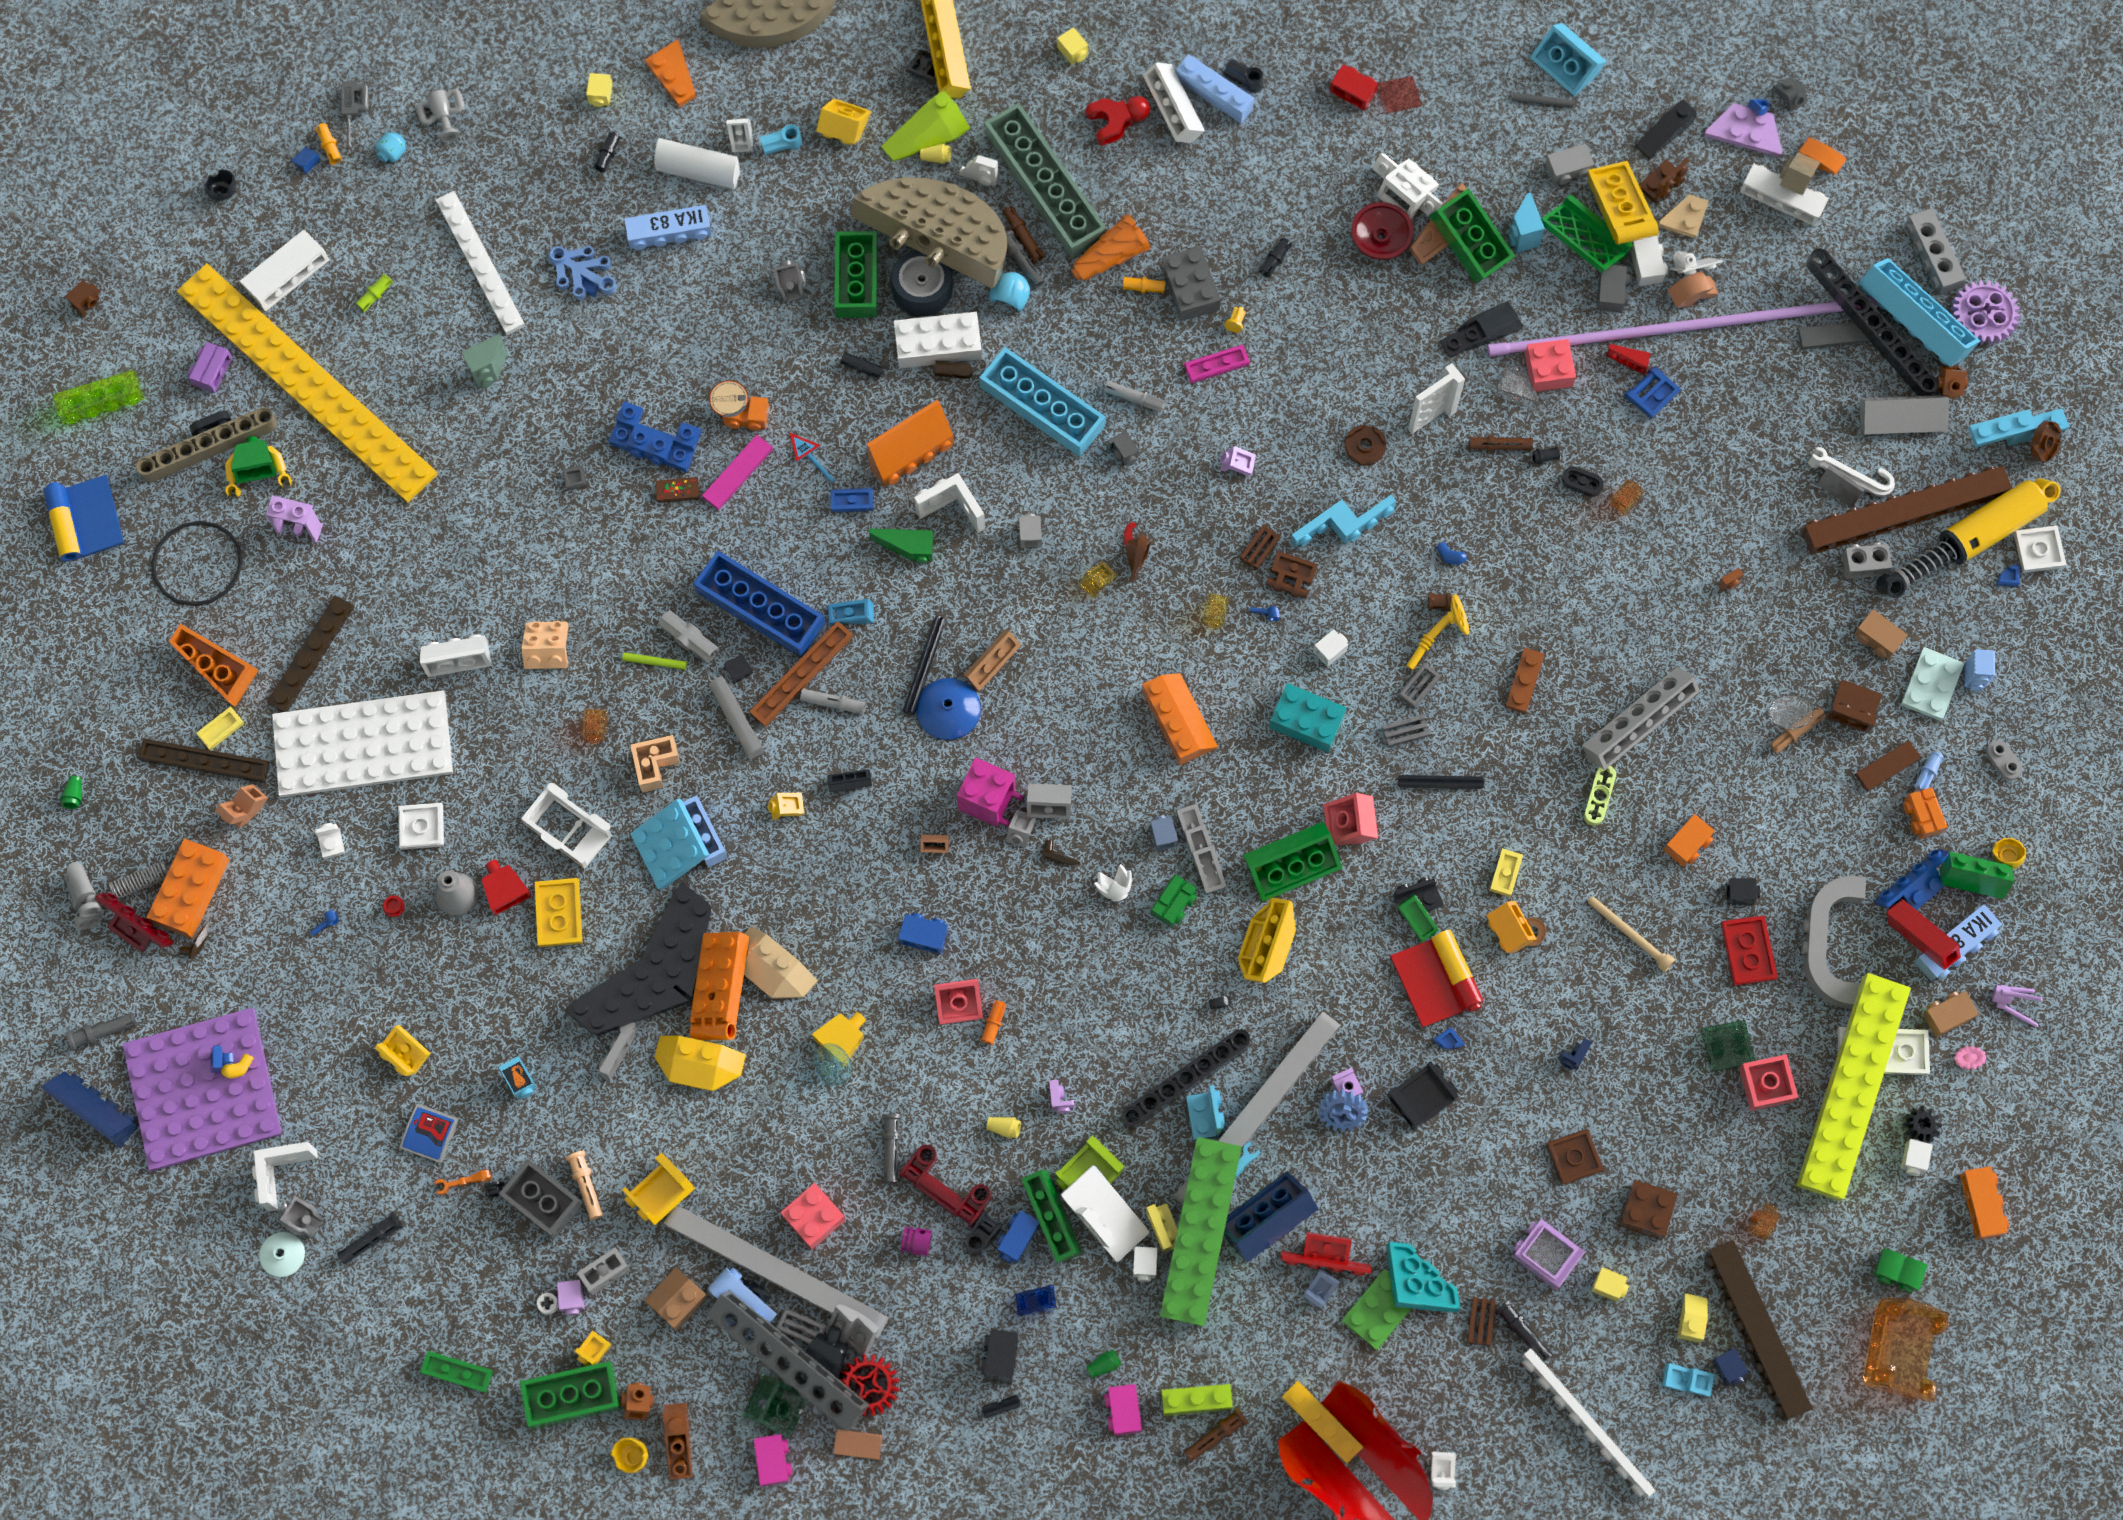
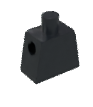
M830 1326L826 1335L818 1333L813 1338L805 1353L836 1378L841 1379V1371L844 1369L848 1345L839 1341L842 1330L838 1327Z

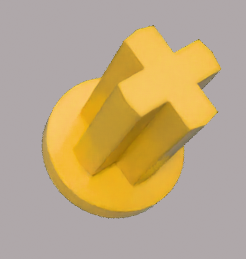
M1234 307L1230 319L1225 321L1224 326L1228 331L1234 333L1242 331L1243 325L1241 323L1246 312L1243 310V307Z

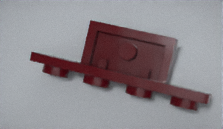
M102 893L94 898L114 913L107 928L140 952L146 951L151 940L162 948L173 945L174 941L169 938L168 933L152 926L150 920L134 913L135 910L132 907L123 905L114 894Z

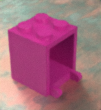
M975 757L957 794L958 810L998 827L1001 824L1009 827L1011 822L1002 817L1011 798L1022 801L1024 796L1015 792V774Z

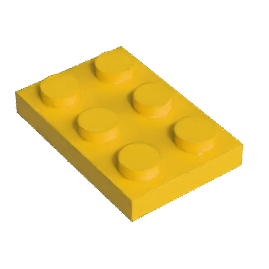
M579 878L535 882L538 947L583 944Z

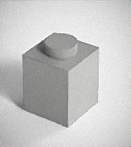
M1025 514L1023 517H1019L1021 548L1042 547L1040 516Z

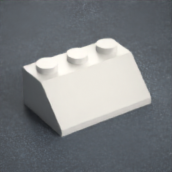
M472 635L462 640L453 638L445 643H428L426 646L421 647L420 664L427 677L491 666L488 641L485 635Z

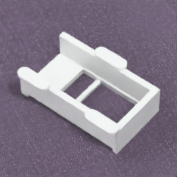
M549 783L521 820L525 826L541 836L543 841L554 849L560 850L585 869L611 838L610 824L596 814L589 815L567 799L568 794L554 783ZM554 800L580 818L579 821L575 822V826L562 842L536 825V822ZM584 821L592 828L572 851L564 844L577 828L582 826Z

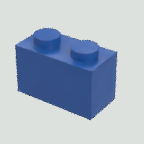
M917 913L905 914L898 938L899 944L942 955L948 933V925L943 920L933 918L932 921L923 919L924 916Z

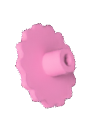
M1966 1046L1959 1049L1954 1057L1956 1065H1960V1068H1965L1966 1070L1980 1068L1986 1059L1985 1052L1974 1046Z

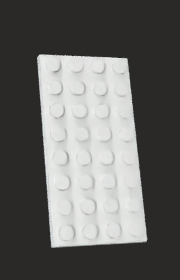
M444 690L272 714L280 798L453 774Z

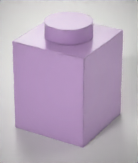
M580 1280L557 1282L559 1310L562 1313L565 1312L566 1316L578 1315L579 1311L585 1310L583 1283Z

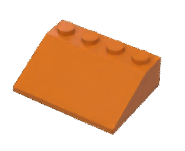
M938 399L867 443L870 469L883 487L888 484H895L902 475L906 473L911 474L921 463L930 462L940 451L946 452L952 447L954 443L953 434Z

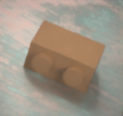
M1874 609L1854 633L1861 644L1870 646L1874 649L1876 655L1887 660L1892 657L1908 636V634Z
M1957 991L1945 997L1946 1001L1942 1003L1935 1001L1927 1006L1928 1010L1923 1014V1017L1936 1038L1975 1019L1979 1015L1966 991L1961 994Z

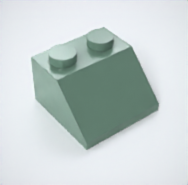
M500 334L462 351L466 365L478 389L491 386L499 378L507 357V351Z

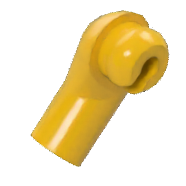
M244 1053L239 1063L225 1064L221 1069V1073L229 1079L242 1077L254 1058Z

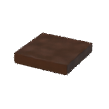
M1588 1129L1546 1143L1561 1186L1604 1171Z

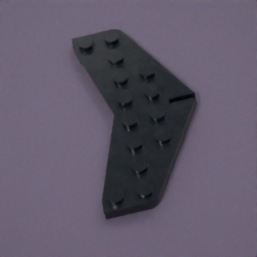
M682 882L675 890L642 958L574 1000L565 1009V1013L591 1034L598 1036L688 1004L689 1000L675 990V988H678L692 1000L703 933H707L711 917V906Z

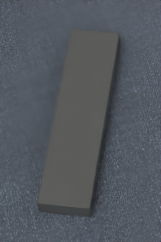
M1868 320L1869 325L1876 326L1874 321ZM1854 322L1798 329L1801 350L1870 342Z

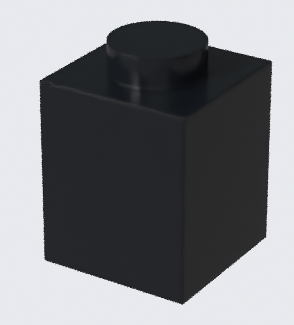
M1730 878L1726 883L1727 905H1754L1757 899L1760 898V886L1757 885L1756 878Z

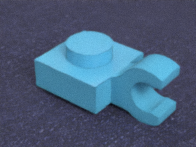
M1251 1142L1246 1143L1243 1148V1156L1239 1159L1235 1179L1260 1154L1259 1150L1255 1154L1248 1152V1148L1252 1145Z

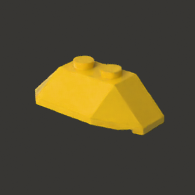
M1271 898L1268 904L1251 918L1237 958L1244 979L1265 983L1283 970L1296 932L1292 901Z
M660 1036L654 1058L669 1082L715 1091L734 1079L736 1080L741 1077L746 1055L720 1044L683 1036Z

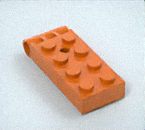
M741 932L703 933L690 1022L693 1023L690 1027L692 1039L703 1041L733 1040L735 1038L749 936Z

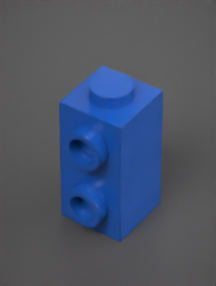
M1021 1210L1018 1215L1014 1214L1008 1223V1226H1010L1008 1233H1003L996 1244L999 1246L998 1253L1001 1254L1000 1258L1009 1264H1012V1262L1018 1264L1040 1227L1039 1220Z

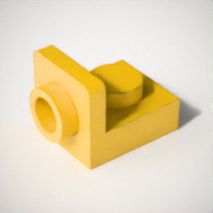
M776 793L768 804L772 820H777L781 816H802L804 814L802 794Z

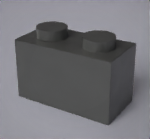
M1613 265L1605 272H1599L1597 310L1622 312L1624 305L1627 306L1629 293H1625V288L1629 286L1630 274H1626L1627 266Z

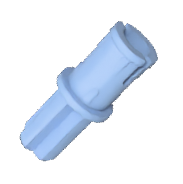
M1935 751L1930 753L1925 766H1922L1920 769L1921 774L1914 785L1916 790L1928 789L1932 779L1936 778L1937 770L1944 759L1942 754Z

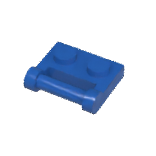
M1653 366L1648 370V374L1632 390L1629 389L1624 394V397L1652 420L1681 389L1658 368ZM1653 380H1657L1658 383L1644 397L1640 398L1638 396Z

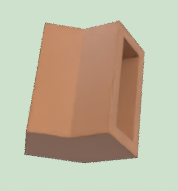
M921 835V852L948 853L949 835ZM925 842L945 843V847L924 846Z

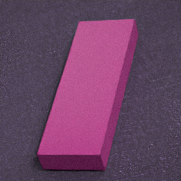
M1242 344L1184 363V368L1192 384L1248 366L1250 362Z

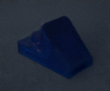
M1054 1285L1015 1293L1018 1316H1027L1040 1312L1052 1313L1056 1309Z

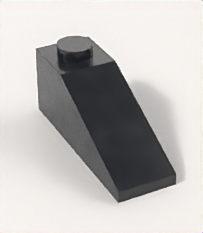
M1682 99L1635 146L1650 160L1694 123L1697 112Z

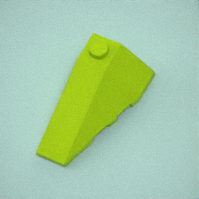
M943 90L920 108L881 148L895 162L916 155L923 148L953 142L970 130V127L957 104Z

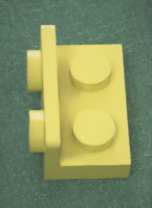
M1154 1204L1148 1206L1146 1213L1162 1253L1174 1250L1178 1229L1168 1205L1163 1204L1156 1207Z

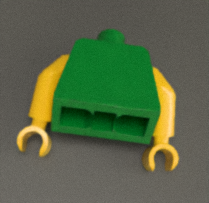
M249 436L246 439V443L237 444L234 453L231 454L225 463L226 480L229 481L225 491L229 497H231L233 489H236V496L239 497L241 495V490L236 486L235 481L237 484L275 477L278 472L280 475L278 482L282 488L281 482L283 479H288L290 485H292L290 476L285 473L287 469L281 453L274 447L267 446L265 440H258L255 436Z

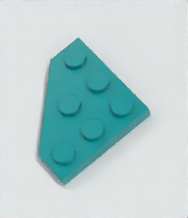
M1389 1242L1386 1245L1395 1307L1457 1313L1460 1310L1457 1288L1451 1282L1448 1284L1439 1276L1440 1272L1429 1261L1426 1260L1424 1262L1415 1253L1417 1250L1412 1245Z

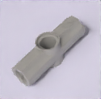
M671 610L661 616L658 625L673 636L681 647L687 651L691 650L706 663L715 658L719 648L705 638L696 626L690 622L686 623Z

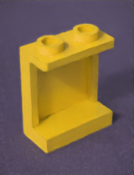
M662 1152L655 1158L660 1164L632 1191H629L626 1187L622 1189L626 1194L624 1200L633 1209L637 1206L639 1209L637 1214L645 1222L649 1219L654 1225L695 1189L690 1181Z

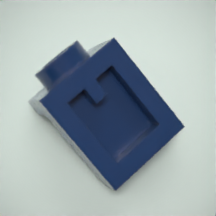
M1584 1038L1581 1044L1577 1042L1571 1054L1574 1057L1562 1051L1558 1060L1561 1061L1564 1067L1578 1070L1592 1042Z

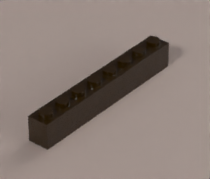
M1734 1239L1709 1249L1705 1253L1707 1256L1705 1257V1262L1710 1270L1713 1269L1716 1275L1714 1280L1719 1291L1723 1290L1726 1297L1724 1302L1728 1311H1732L1736 1318L1734 1324L1739 1333L1742 1332L1745 1337L1744 1346L1756 1361L1754 1363L1756 1372L1759 1376L1762 1375L1766 1382L1764 1389L1767 1395L1773 1397L1776 1404L1774 1405L1776 1415L1785 1422L1811 1411L1813 1407Z

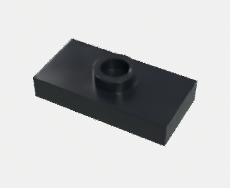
M869 769L827 776L829 792L853 791L857 788L872 786Z

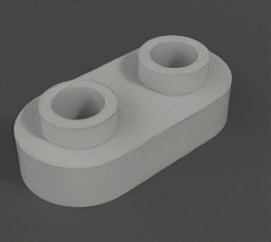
M1995 740L1988 745L1986 755L2001 777L2008 781L2017 779L2022 773V765L2009 746L2001 740ZM1995 748H2000L2002 753L1996 752ZM2008 766H2013L2015 771H2011Z

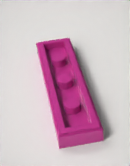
M756 435L702 495L703 499L717 510H720L771 453L773 447Z

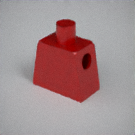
M492 860L485 864L489 875L482 878V883L494 916L532 897L528 888L510 865L501 868L497 860Z

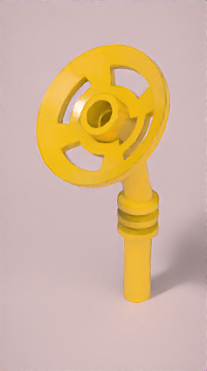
M1457 594L1452 595L1451 611L1447 612V615L1427 634H1424V638L1420 639L1421 642H1418L1419 646L1407 663V668L1414 670L1425 651H1429V647L1432 646L1431 643L1435 641L1434 638L1449 623H1455L1465 636L1469 634L1466 614Z

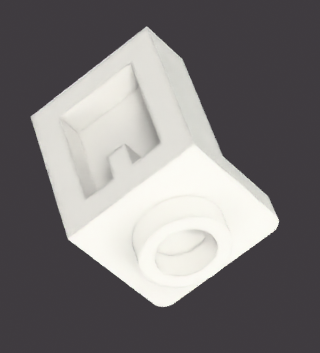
M327 823L315 829L323 859L345 854L341 832L336 824Z

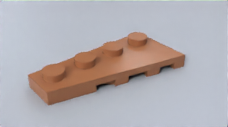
M1460 183L1443 205L1466 190L1463 183ZM1430 220L1409 246V250L1419 265H1422L1445 248L1448 243L1433 221Z

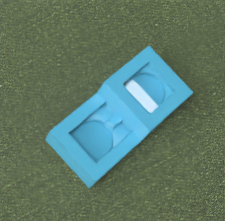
M1666 1363L1662 1386L1711 1397L1715 1374Z

